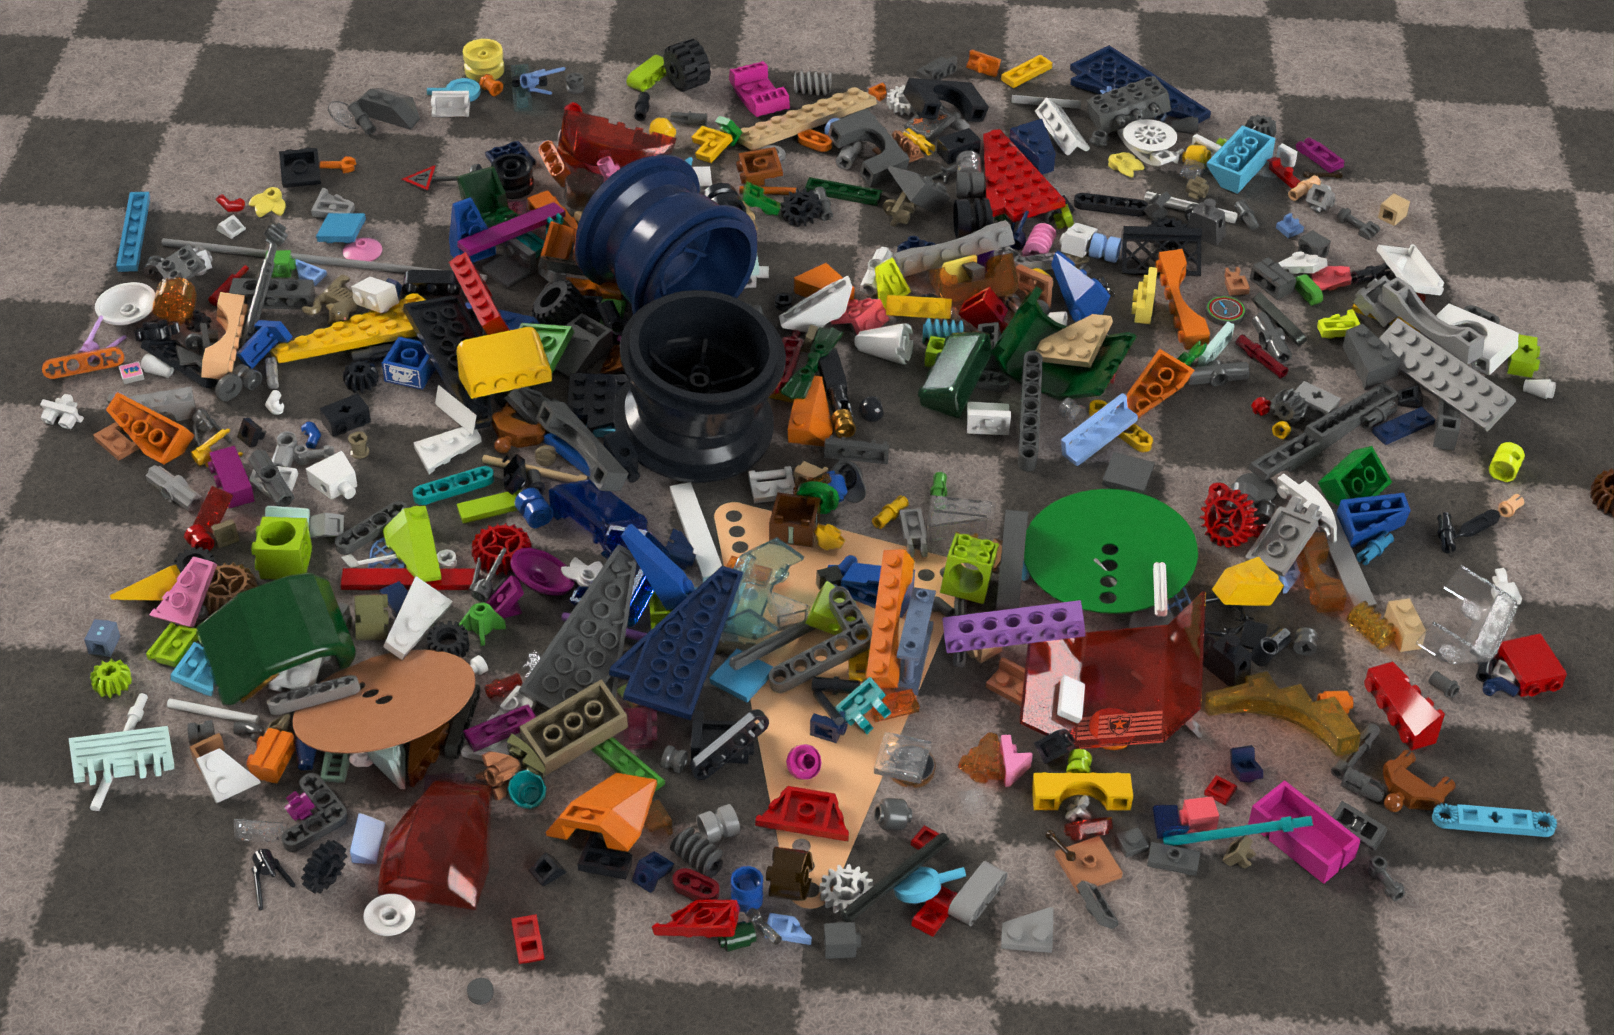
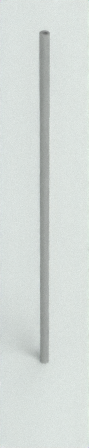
M163 238L161 242L162 246L183 248L190 244L191 247L200 246L206 249V251L264 258L268 251ZM291 253L292 258H295V260L298 259L308 263L406 273L409 270H440ZM480 274L486 282L487 275Z

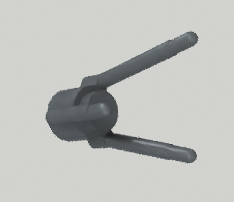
M199 409L192 415L194 422L192 429L195 435L196 447L198 448L201 446L199 430L207 431L214 427L219 432L222 429L216 424L214 419L210 418L205 410ZM227 434L223 437L229 443L232 442V439Z
M506 548L501 550L487 578H482L480 581H478L481 561L479 560L480 557L478 558L473 581L469 588L472 591L471 596L477 601L486 602L508 579V576L504 577L492 588L491 579L506 553Z

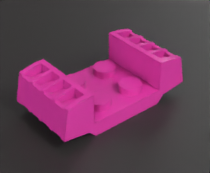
M764 61L730 69L729 81L750 113L752 112L756 117L776 111L790 109L789 95L784 87L776 89L768 79V66Z

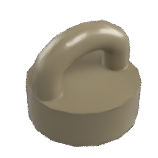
M551 445L539 447L535 451L537 464L540 466L553 465L557 460L555 447Z

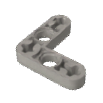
M1010 246L994 250L993 258L1012 272H1015V267L1019 264L1030 269L1040 268L1048 270L1052 269L1051 263L1055 253L1023 257Z

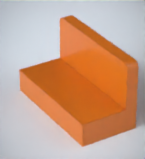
M551 221L541 256L568 260L577 229Z

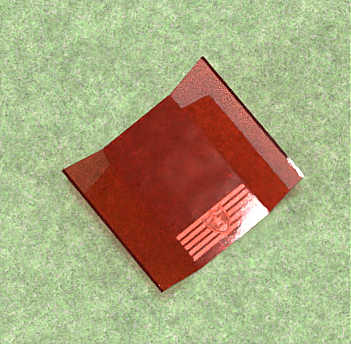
M1201 592L1168 625L1085 632L1083 637L1028 643L1020 724L1045 736L1056 730L1066 728L1075 739L1074 745L1076 749L1165 742L1201 709L1206 592ZM1064 675L1085 684L1082 720L1078 724L1057 715L1060 682Z

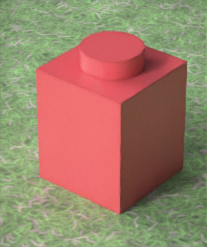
M1213 796L1184 800L1183 809L1179 811V818L1181 824L1186 826L1188 833L1217 829L1219 813Z

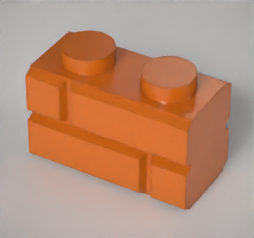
M268 728L264 736L258 738L255 753L250 754L247 759L246 765L249 768V772L259 780L277 784L295 751V736L293 733L280 732L277 729Z

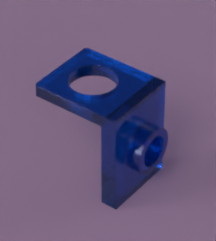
M1155 805L1153 807L1157 839L1182 835L1190 830L1189 826L1180 825L1177 805Z

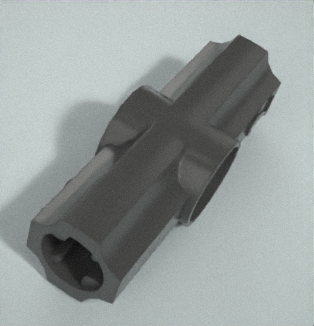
M1259 312L1252 319V324L1259 334V343L1263 344L1262 348H1267L1271 356L1281 364L1286 363L1291 359L1292 353L1285 343V335L1282 328H1276L1269 315L1265 312Z
M1213 360L1206 366L1191 367L1195 371L1186 383L1187 385L1211 383L1212 386L1216 387L1217 385L1224 386L1228 381L1249 379V365L1247 362L1223 364L1220 360Z
M258 449L252 452L248 460L262 481L264 489L269 492L277 506L286 507L290 505L295 498L281 476L278 467L274 465L265 450Z

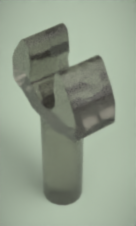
M752 907L744 913L750 919L748 922H752L754 928L758 932L761 931L772 943L777 945L781 942L782 937L764 921L761 914Z

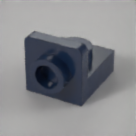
M840 711V715L844 718V723L840 726L836 725L827 716L813 713L810 719V735L837 743L840 735L844 736L847 730L848 722L845 721V712Z
M653 851L638 861L632 882L651 893L655 890L658 880L672 871L674 863Z

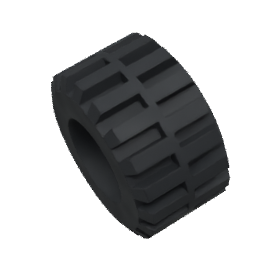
M562 279L550 284L539 294L533 303L531 312L540 324L567 326L569 322L584 312L586 298L569 280Z

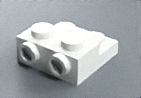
M322 658L314 659L272 675L263 683L269 684L268 689L282 692L283 688H288L292 691L314 685Z

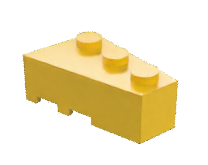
M1258 556L1225 569L1212 590L1224 605L1270 606L1284 585L1278 579V575L1271 571Z

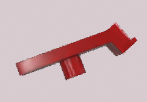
M1273 157L1267 160L1269 162V170L1290 188L1294 189L1301 182L1293 175L1294 169L1292 167L1284 168L1281 165V158Z

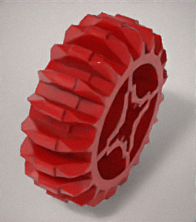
M1232 488L1220 489L1217 493H1212L1210 495L1211 499L1204 501L1207 506L1201 508L1205 515L1199 517L1205 521L1200 527L1207 528L1204 535H1212L1210 541H1217L1218 546L1225 544L1227 548L1233 545L1235 547L1240 546L1241 542H1248V537L1254 535L1252 530L1258 527L1254 524V521L1258 520L1259 517L1254 516L1253 513L1258 509L1251 507L1254 501H1247L1248 494L1241 495V490L1238 489L1234 491ZM1224 501H1231L1238 507L1232 509L1230 505H1226ZM1226 527L1234 535L1224 533L1221 528Z
M497 523L495 527L488 525L487 530L481 529L480 534H475L471 552L476 564L480 557L481 571L486 569L489 574L501 550L506 548V553L495 573L497 576L500 572H504L507 575L509 570L513 572L511 558L515 551L522 548H532V544L527 532H524L522 528H517L515 524L508 526L505 523L499 526Z

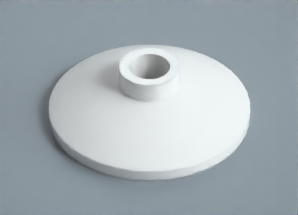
M398 894L381 895L373 899L364 911L366 927L373 933L381 936L400 934L407 930L415 919L413 903L408 898Z

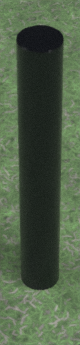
M815 690L813 692L815 699L836 725H842L844 718L821 690Z

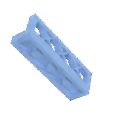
M1123 393L1062 438V455L1078 466L1138 421V415L1127 407V396Z

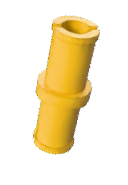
M911 128L906 129L910 134L905 131L903 132L904 136L911 139L927 155H932V152L935 151V145L928 142L922 134L918 135Z
M899 495L893 502L886 504L882 511L872 518V524L876 528L882 529L889 521L895 520L899 515V510L908 507L909 502L907 498Z

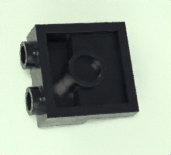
M307 147L299 150L287 149L279 151L283 188L321 184L317 148Z

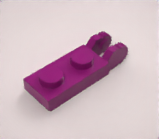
M1308 137L1304 143L1302 141L1296 143V149L1300 153L1309 157L1327 172L1332 173L1344 167L1345 161L1320 142Z

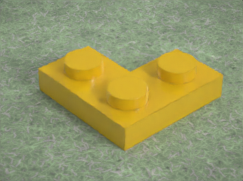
M701 126L691 137L693 143L702 145L695 152L696 158L712 163L733 141L731 134Z

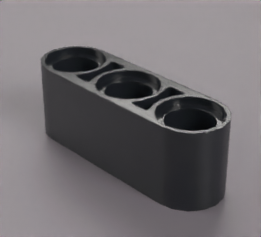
M409 270L404 275L402 291L406 295L419 294L420 296H430L433 294V296L458 295L461 285L453 270Z
M832 348L826 356L820 357L818 360V371L823 378L824 389L827 392L825 393L826 396H828V390L835 385L844 386L847 392V380L836 348Z

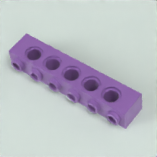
M1081 600L942 618L947 653L1085 636Z

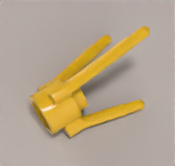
M230 429L220 430L203 445L190 452L199 467L205 465L207 468L209 467L208 462L211 461L209 452H212L210 447L228 434Z

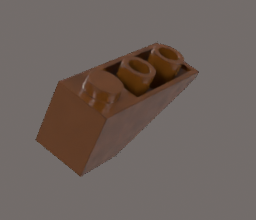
M449 722L410 741L408 776L411 787H414L418 780H423L429 765L435 763L438 759L439 752L445 746L450 732Z

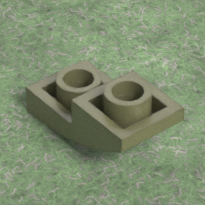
M511 734L507 740L508 752L518 759L523 757L522 768L544 779L546 769L540 758L524 741Z

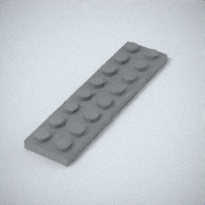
M1399 318L1379 338L1401 359L1399 371L1487 432L1516 402L1512 395Z

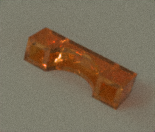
M1324 532L1313 533L1298 555V567L1300 572L1304 573V586L1309 588L1310 603L1315 605L1317 613L1344 611L1347 595L1342 581L1327 576L1318 567L1326 562L1329 552V545Z

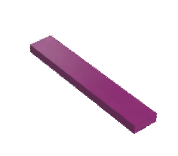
M552 202L457 241V246L464 253L466 252L468 256H471L547 225V218L551 217L555 221L557 213L564 218L565 210L555 202Z

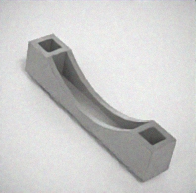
M1004 220L987 225L972 234L952 241L910 248L893 253L900 272L903 277L943 266L945 262L1015 244L1011 225Z
M1399 277L1383 285L1382 304L1466 365L1483 356L1485 337L1470 327H1455L1440 320L1423 304L1413 287Z

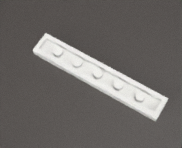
M691 482L670 486V493L686 537L694 548L693 553L697 554L695 561L704 582L722 564Z

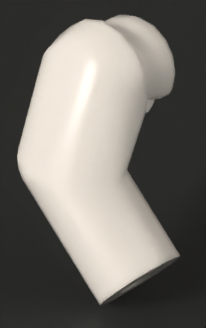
M277 390L271 392L265 403L267 409L274 415L281 414L284 409V404H279L281 393Z

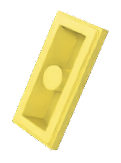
M970 255L945 262L938 275L944 286L970 280L962 264L973 261L977 263V256Z

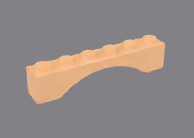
M220 292L216 320L223 326L226 334L214 345L205 348L201 377L220 380L229 372L233 373L234 361H236L237 350L242 336V327H244L245 316H247L248 304L244 303L245 295Z

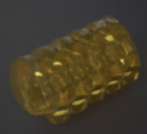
M1362 601L1348 614L1347 622H1349L1350 626L1356 628L1357 632L1362 633L1363 637L1368 639L1370 643L1375 644L1377 649L1381 650L1390 645L1395 639L1396 632H1392L1394 624H1387V618H1381L1380 612L1374 613L1375 608L1372 606L1368 607V602Z

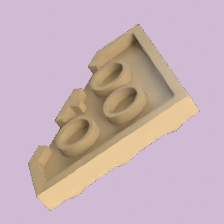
M1092 314L1042 339L1036 351L1042 355V362L1090 368L1113 323L1112 317Z

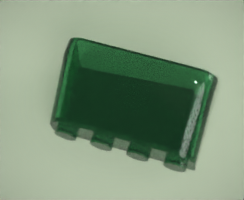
M982 331L952 333L945 338L944 348L937 354L933 369L928 371L927 380L918 391L921 406L958 419L960 418L992 355V345L988 333Z

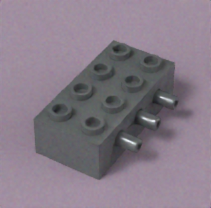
M1155 76L1146 77L1141 81L1129 83L1124 87L1112 89L1107 93L1095 95L1086 100L1089 118L1098 130H1103L1107 134L1122 129L1133 121L1150 119L1171 111L1169 93Z

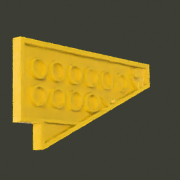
M409 294L404 299L399 300L398 304L389 308L387 312L378 313L370 309L367 313L354 315L349 320L343 322H335L332 326L325 329H317L307 336H298L291 342L280 343L270 350L271 356L275 357L278 363H284L395 341L398 337H416L417 334L402 309L406 303L424 301L425 299L419 294Z

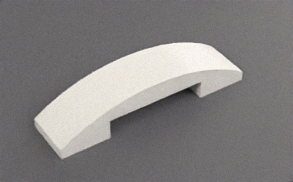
M1124 128L1118 130V135L1125 146L1141 161L1149 165L1160 166L1177 158L1167 149L1151 154L1137 151L1125 140L1123 136Z

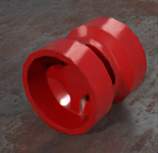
M196 524L186 530L184 538L191 545V548L195 547L198 549L202 547L203 550H212L214 540L207 534L206 529L202 525Z

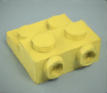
M1149 267L1148 275H1144L1143 282H1139L1138 290L1134 289L1133 301L1136 302L1132 303L1131 314H1135L1134 323H1151L1157 268Z

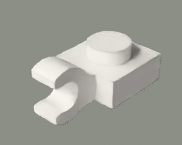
M1504 568L1495 569L1497 576L1492 577L1495 584L1492 586L1491 591L1498 605L1521 604L1522 598L1515 582L1508 583L1507 573Z

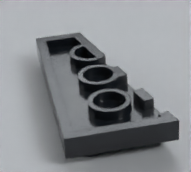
M142 341L140 348L199 383L202 387L208 389L216 387L218 382L215 379L201 377L202 369L198 365H180L176 345L187 348L179 341Z

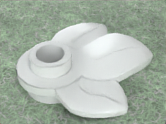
M574 557L570 567H561V571L565 577L576 581L581 587L588 589L603 565L600 561H597L587 566Z

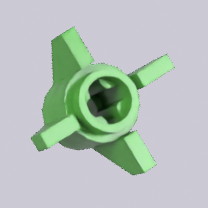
M487 603L474 604L459 623V626L464 625L467 631L473 630L476 634L480 635L481 646L485 645V635L489 634L493 628L494 630L506 629L505 620Z

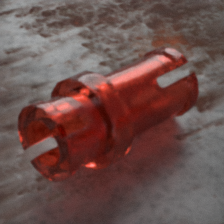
M515 673L501 680H492V683L486 684L484 689L487 697L492 699L496 696H504L506 692L514 690L516 686H522L523 683L520 675Z

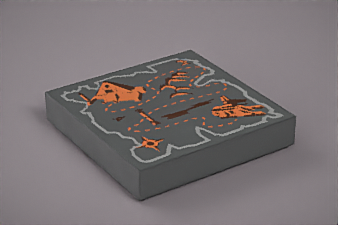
M940 108L936 119L919 118L916 114L903 126L905 130L911 128L918 135L922 134L928 142H931L955 120L953 114Z

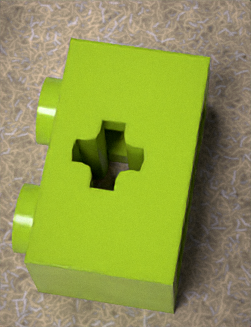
M1518 334V349L1508 357L1507 374L1532 378L1534 371H1538L1540 359L1537 358L1541 348L1537 346L1538 337Z

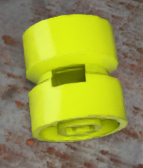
M1511 442L1502 443L1490 463L1489 473L1491 476L1503 482L1514 480L1525 457L1523 449Z

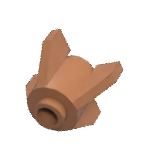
M492 751L482 754V759L487 769L476 774V779H485L491 787L497 786L492 791L495 800H500L508 794L509 780L515 773L520 772V763L511 755Z

